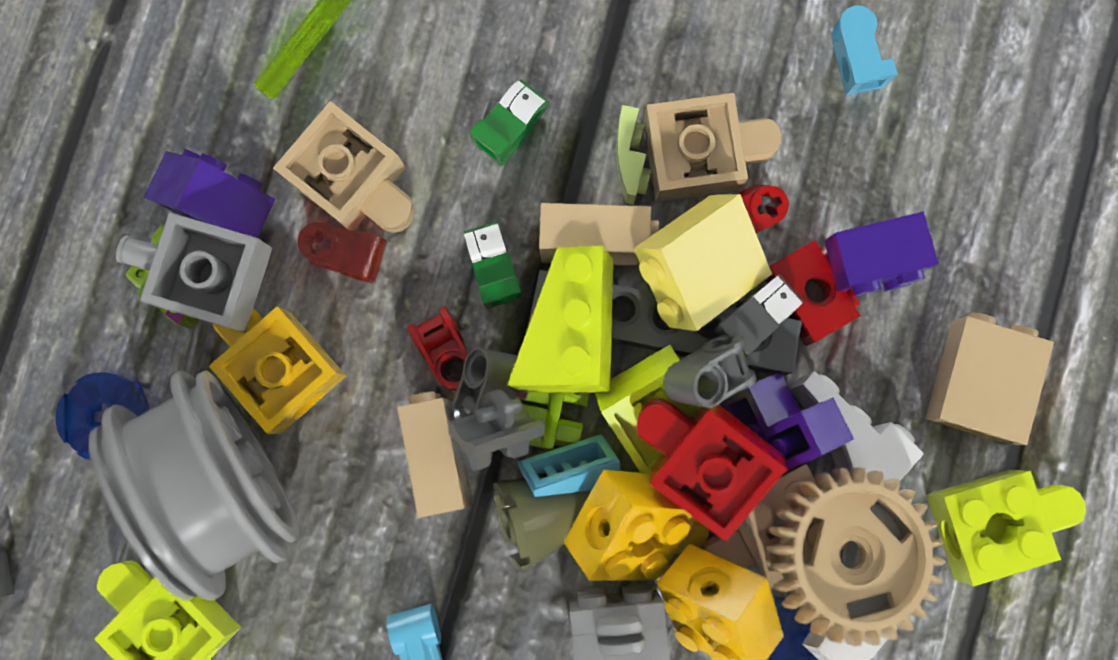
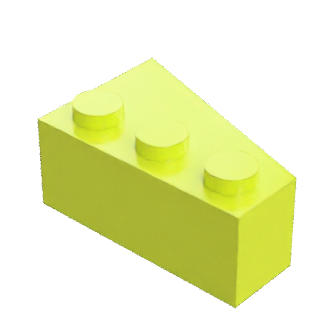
M604 246L557 247L508 386L521 392H610L613 258Z

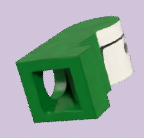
M518 80L508 89L501 101L483 121L480 119L469 131L472 143L500 166H503L533 130L532 127L545 112L549 101L523 80Z
M497 221L464 231L485 308H493L523 298Z

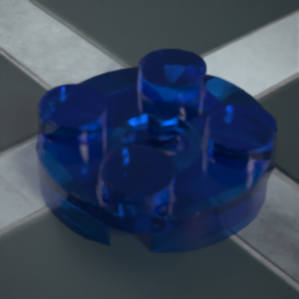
M106 372L91 373L75 381L74 383L77 384L71 388L68 394L64 393L59 400L56 409V427L64 443H69L72 449L78 452L76 454L82 458L92 460L89 437L93 429L102 425V422L94 420V414L102 411L103 404H106L107 408L112 405H121L129 409L137 417L150 410L149 404L144 395L143 388L137 382L131 381L119 374Z

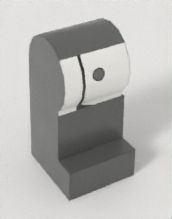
M779 274L716 326L714 330L719 336L741 334L745 341L742 351L744 357H746L762 344L779 327V324L792 314L804 300Z

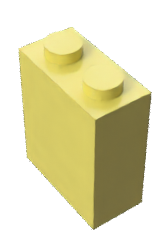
M740 194L708 196L633 248L640 263V273L650 285L658 303V313L670 328L698 331L772 275Z

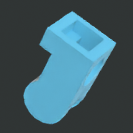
M862 5L847 8L832 31V42L845 96L887 87L898 75L893 58L881 60L874 34L877 29V18L874 12Z

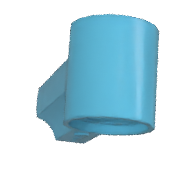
M432 604L387 615V631L390 644L395 655H399L400 660H442L439 648L441 643L440 627Z

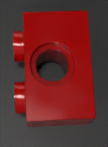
M815 240L769 266L772 275L766 278L767 283L780 274L804 300L790 314L789 319L802 321L799 336L805 346L819 341L861 316L856 309L859 307L857 297L854 296L853 290L837 291L827 250L825 247L820 248ZM806 282H815L821 287L823 291L821 302H813L806 296Z

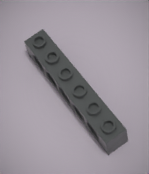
M539 271L530 321L548 271ZM613 277L612 303L619 300L628 302L633 308V317L626 322H618L612 318L611 342L659 351L671 345L676 355L687 357L712 340L705 339L697 331L677 328L668 331L660 330L653 322V312L657 310L658 303L650 285L638 282L635 284V288L618 285L619 279ZM736 301L716 316L713 320L717 326L743 305L744 302ZM790 315L783 320L779 327L762 344L745 357L748 369L771 374L781 372L783 376L792 374L802 321L789 319Z

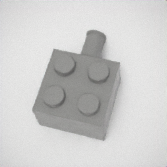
M169 212L158 245L125 235L117 246L116 260L119 263L129 264L149 271L140 298L141 302L245 333L273 248L258 238Z

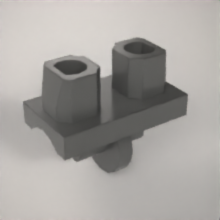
M495 390L486 394L484 408L476 410L473 415L449 421L448 433L460 444L461 460L471 470L477 471L489 467L493 451L500 450L506 457L512 458L528 454L530 439L544 435L545 423L541 419L535 420L532 418L519 399L510 400L505 392Z

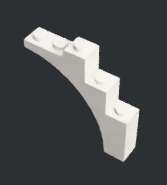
M814 371L800 377L789 389L805 409L834 397L854 437V440L830 451L836 469L845 468L849 473V469L863 467L866 470V474L867 472L878 470L883 472L884 479L896 478L901 481L924 455L914 444L915 438L904 427L892 422L872 427L870 425L872 423L870 417L860 408L854 405L850 406L838 394L840 392L838 386L825 375H818ZM875 502L870 507V510L900 542L902 537L896 523L888 512ZM849 541L851 546L844 549L841 562L845 567L852 569L861 560V550L856 543ZM887 593L848 602L846 604L849 616L853 618L870 614L882 607L889 599ZM810 632L802 644L818 660H871L888 639L881 637L880 645L875 646L866 644L863 641L861 646L857 647L847 644L845 639L842 643L830 641L827 638V632L822 636Z

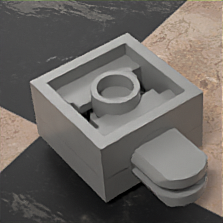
M646 583L622 586V593L604 594V588H587L578 590V597L569 598L574 660H670L665 606L657 589L649 590V585Z

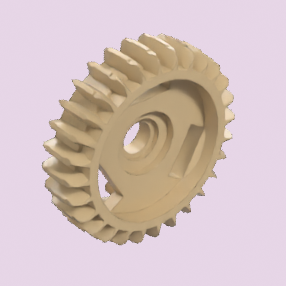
M856 467L849 469V473L845 468L833 469L831 476L826 472L818 473L814 476L816 485L810 481H804L799 484L804 497L799 494H789L786 496V499L793 507L792 511L778 509L776 511V515L784 520L785 524L784 527H770L769 532L780 537L779 545L767 546L766 550L768 552L779 555V562L771 564L767 568L769 571L782 573L783 579L775 583L773 588L778 591H790L789 596L782 602V605L789 609L800 607L795 620L802 624L811 622L810 631L820 636L825 635L827 632V638L830 641L842 643L845 639L847 644L859 647L863 641L873 646L880 645L881 637L888 640H898L896 627L906 631L914 630L909 615L920 618L927 617V614L920 606L921 601H937V598L928 591L929 585L944 582L941 578L932 574L933 566L945 564L944 559L933 556V548L942 545L944 542L940 539L930 538L928 532L936 527L938 523L936 521L922 520L921 516L927 510L928 505H911L916 491L911 489L899 491L900 479H884L883 472L870 471L866 474L865 468ZM875 502L886 510L896 523L902 537L900 542L870 510V507ZM814 517L820 519V524L810 564L806 565L803 564V542L807 528ZM848 541L856 543L861 550V560L852 569L845 567L840 560L841 547ZM887 593L889 600L882 607L870 614L850 618L846 603Z

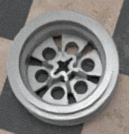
M179 370L173 373L170 379L173 398L137 417L133 412L121 405H112L107 408L102 415V425L93 429L90 433V455L96 476L110 509L128 541L155 578L168 591L182 600L188 601L198 595L206 600H215L221 597L225 591V569L257 551H260L274 563L286 560L288 557L287 542L291 543L299 539L300 530L290 500L272 463L253 429L226 389L208 371L200 372L196 375L195 379L188 372Z

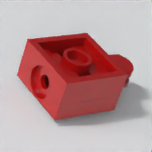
M656 398L648 401L639 412L636 428L639 437L662 454L651 467L649 484L725 542L787 470L783 454L720 405L712 408L701 406L690 418L668 400Z

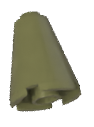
M525 479L502 480L493 484V488L500 493L494 495V503L505 543L515 544L518 553L510 555L517 570L529 568L565 547L563 542L592 490L534 497Z

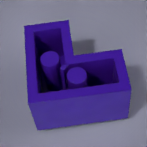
M184 149L182 155L169 151L165 152L144 195V198L181 216L258 238L276 200L261 192L264 186L263 183L242 173L239 174L238 178H235L224 172L227 164L210 155L204 153L199 155L187 149Z
M924 211L836 232L824 241L837 291L841 292L852 289L854 296L881 290V285H883L885 292L910 286L913 282L925 279L924 271L939 264Z
M781 372L755 382L752 386L736 392L720 403L723 409L783 454L787 470L822 456L854 440L834 397L800 412Z

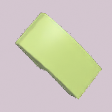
M622 105L617 131L616 166L624 201L626 204L634 205L637 193L646 194L651 169L643 168L646 154L630 150V148L639 149L644 124L636 123L639 108Z

